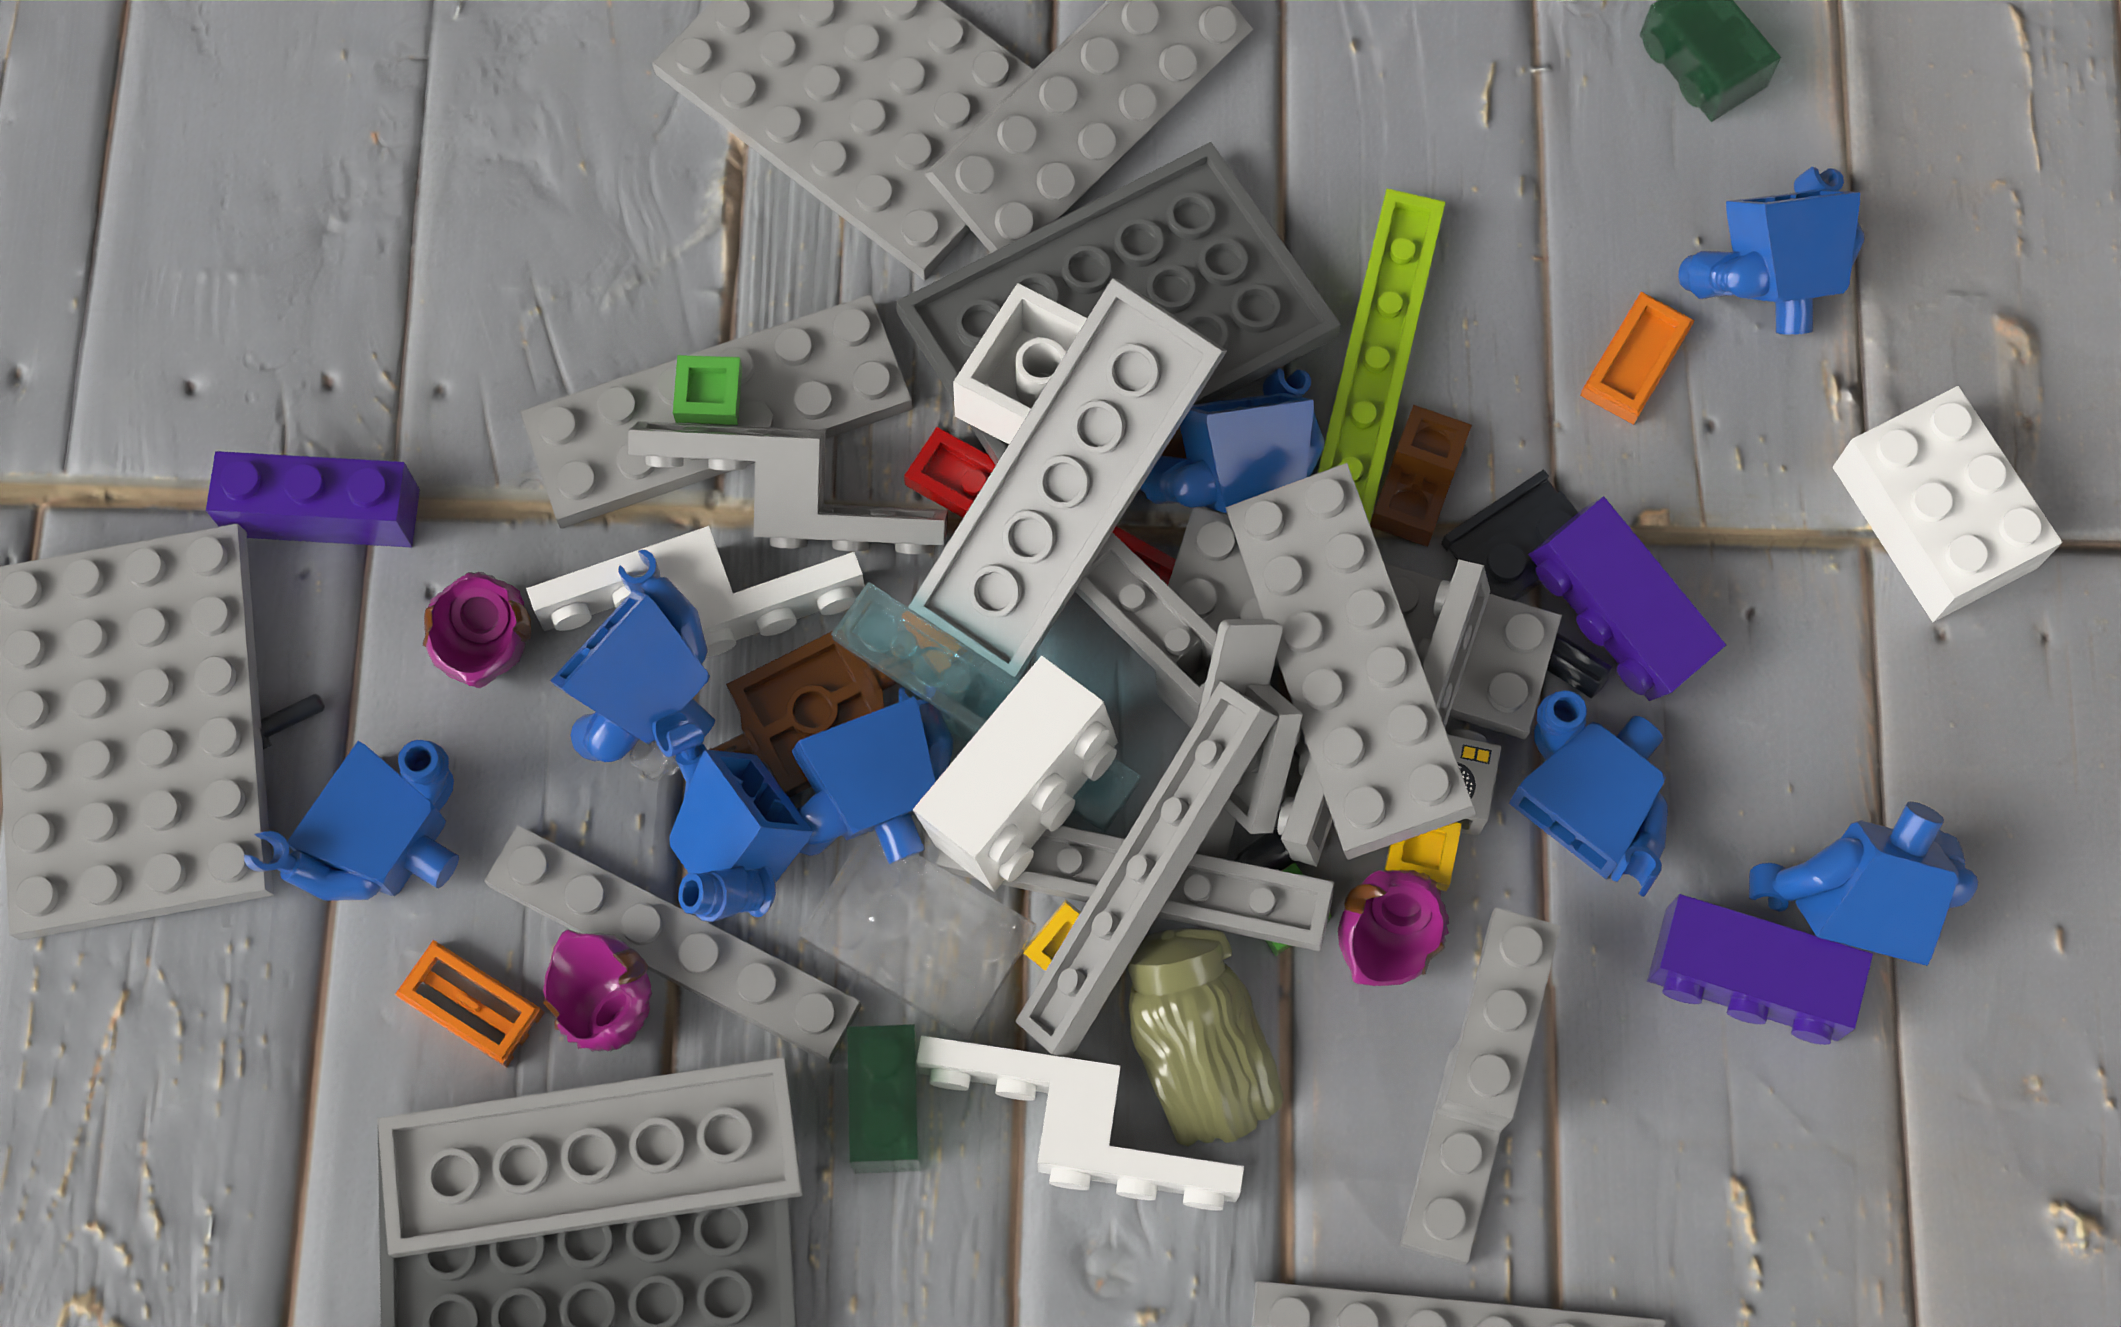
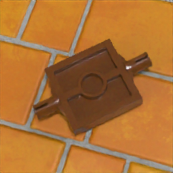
M841 627L727 683L728 692L741 716L743 733L709 750L757 755L765 767L770 770L772 776L787 797L791 798L812 787L792 753L797 742L884 708L882 691L910 677L916 676L915 670L904 651L870 669L869 665L854 653Z

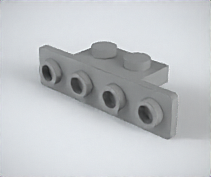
M1226 619L1219 625L1198 717L1221 681L1277 716V719L1217 816L1196 854L1220 859L1225 858L1236 820L1250 834L1273 833L1279 807L1285 798V783L1294 748L1300 738V724L1303 713L1269 685L1283 630L1282 626L1274 619Z

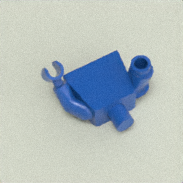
M1810 167L1795 179L1794 193L1726 201L1733 252L1701 251L1695 255L1688 256L1679 267L1678 278L1681 286L1687 291H1692L1699 299L1735 295L1739 298L1775 302L1777 334L1793 335L1813 332V298L1843 294L1850 285L1851 269L1865 240L1864 232L1858 223L1860 192L1839 191L1844 184V177L1840 171L1828 168L1819 174V170L1816 167Z
M1277 368L1265 379L1263 383L1264 395L1193 405L1180 425L1187 459L1160 456L1142 484L1141 491L1155 504L1180 503L1189 508L1207 507L1227 513L1225 507L1310 477L1324 449V438L1314 413L1313 400L1302 397L1311 386L1309 374L1304 370L1297 369L1287 378L1286 382L1283 370Z
M648 550L638 551L643 563L649 567L645 575L636 578L631 577L619 565V575L625 588L631 593L550 680L557 688L595 711V713L585 714L577 719L572 726L570 734L573 748L583 758L594 762H614L622 759L639 739L649 745L655 740L652 728L654 721L678 711L686 715L688 723L696 724L702 730L704 737L715 723V718L693 699L710 678L709 673L702 665L708 650L698 611L667 577H660L657 562L653 554Z
M927 682L924 684V699L916 700L915 696L908 697L905 693V688L901 687L899 689L898 703L797 742L792 753L816 792L806 804L797 808L813 830L810 839L799 853L808 856L817 855L826 850L841 835L847 841L873 830L876 831L889 865L925 850L911 815L915 814L913 811L914 807L950 766L954 745L948 726L940 709L936 706L937 688L934 683Z
M1572 691L1555 692L1545 697L1537 707L1538 723L1534 729L1535 744L1546 761L1521 782L1509 804L1603 878L1607 879L1610 874L1611 879L1615 882L1619 881L1622 874H1628L1636 878L1641 885L1638 895L1644 897L1662 870L1660 858L1666 844L1668 803L1659 793L1666 777L1663 772L1647 761L1663 741V736L1651 722L1635 715L1631 717L1617 736L1596 722L1586 726L1587 708L1584 700Z
M681 711L654 721L652 728L658 747L668 758L676 755V761L686 781L684 800L669 836L670 847L689 873L683 878L679 887L678 895L681 908L688 914H696L702 921H717L742 912H749L751 916L757 918L762 917L770 910L775 900L776 882L813 834V830L757 755L708 750L703 744L704 734L696 724L688 723L686 715Z
M357 741L288 841L284 836L274 831L254 834L258 838L265 839L272 844L274 848L272 860L266 864L254 856L244 855L246 866L258 872L278 869L281 871V879L325 901L369 900L379 891L390 896H396L412 874L435 888H441L450 879L459 862V855L435 841L446 823L445 818L439 811L448 801L454 786L453 774L449 770L448 755L441 746L432 741H411L399 753V775L368 746Z
M1911 801L1907 802L1894 829L1860 820L1852 823L1840 839H1837L1804 863L1789 868L1775 863H1762L1754 866L1749 873V899L1756 901L1761 897L1768 896V906L1770 909L1778 912L1785 911L1788 908L1789 901L1796 900V905L1817 937L1928 966L1948 909L1966 904L1974 896L1978 888V879L1971 870L1965 868L1963 848L1957 838L1940 830L1944 822L1943 817L1932 808Z

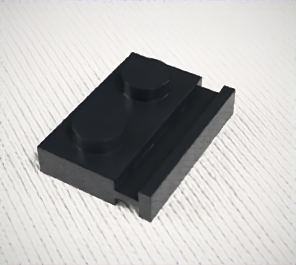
M1544 469L1444 535L1441 545L1446 551L1450 550L1457 560L1484 565L1490 594L1516 601L1540 585L1542 582L1536 574L1537 565L1528 554L1578 513L1562 491L1557 492L1549 482V475Z

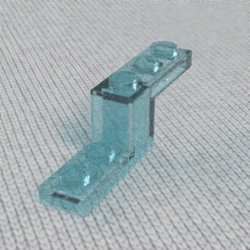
M870 582L866 584L831 633L835 642L940 710L948 729L967 742H970L1020 682V680ZM1114 758L1110 767L1099 779L1092 781L1088 778L1073 796L1075 805L1072 811L1106 833L1141 782V775Z

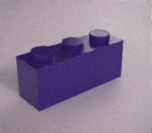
M215 451L206 511L218 527L238 524L246 531L247 538L412 548L420 489L405 462Z
M1604 496L1583 508L1528 554L1537 565L1536 574L1542 584L1554 595L1564 597L1578 614L1576 621L1583 634L1598 646L1603 645L1619 664L1617 672L1621 680L1630 690L1638 695H1644L1648 701L1672 693L1726 646L1725 642Z
M1679 894L1665 910L1647 982L1663 986L1662 993L1673 1000L1688 1004H1701L1702 999L1727 1006L1726 1013L1737 1020L1751 1024H1765L1768 1019L1792 1027L1791 1034L1796 1038L1810 1043L1828 1045L1831 1044V1040L1839 1041L1856 1027L1873 954Z

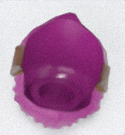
M484 572L466 573L431 599V603L425 609V638L423 646L426 647L434 666L443 671L448 677L476 688L488 685L497 676L506 673L520 661L526 642L531 638V619L524 607L520 591L513 585L496 579L493 575H487Z
M1380 870L1369 875L1361 885L1352 888L1346 896L1344 902L1345 909L1338 926V942L1344 959L1351 970L1353 982L1369 986L1402 985L1416 979L1420 975H1426L1430 960L1445 948V935L1449 934L1447 927L1449 916L1446 912V906L1441 899V891L1437 888L1436 881L1430 879L1425 873H1418L1415 870Z
M569 929L562 932L553 948L551 960L545 974L543 989L545 996L543 1003L556 1017L554 1022L555 1030L560 1031L563 1035H567L568 1042L577 1043L578 1049L588 1048L593 1052L613 1051L622 1048L624 1045H629L635 1039L637 1031L643 1027L644 1020L649 1015L650 997L652 996L651 983L646 972L649 966L640 954L614 935L602 933L583 934Z

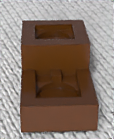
M1413 404L1374 509L1370 527L1428 547L1472 427L1471 424Z

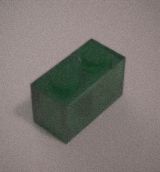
M1658 0L1651 4L1639 35L1642 38L1648 55L1655 62L1663 63L1679 83L1680 91L1685 100L1693 107H1699L1710 122H1713L1767 88L1781 59V56L1734 0Z
M915 1024L847 1027L849 1162L854 1173L921 1171L919 1070L917 1066L918 1036Z

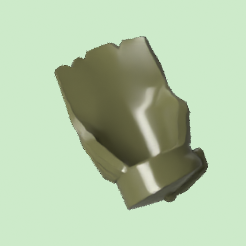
M1192 927L1169 929L1146 935L1127 965L1133 984L1131 986L1128 1006L1131 1021L1130 1034L1134 1046L1144 1063L1149 1080L1164 1109L1177 1143L1188 1147L1193 1145L1198 1139L1204 1143H1212L1215 1138H1220L1225 1143L1236 1141L1256 1129L1258 1120L1269 1119L1282 1106L1284 1100L1277 1066L1255 1015L1251 996L1239 977L1224 963V959L1232 956V949L1226 935L1220 930H1205Z

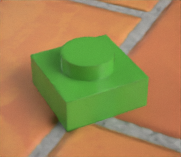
M677 355L673 416L676 423L738 425L742 381L740 357Z

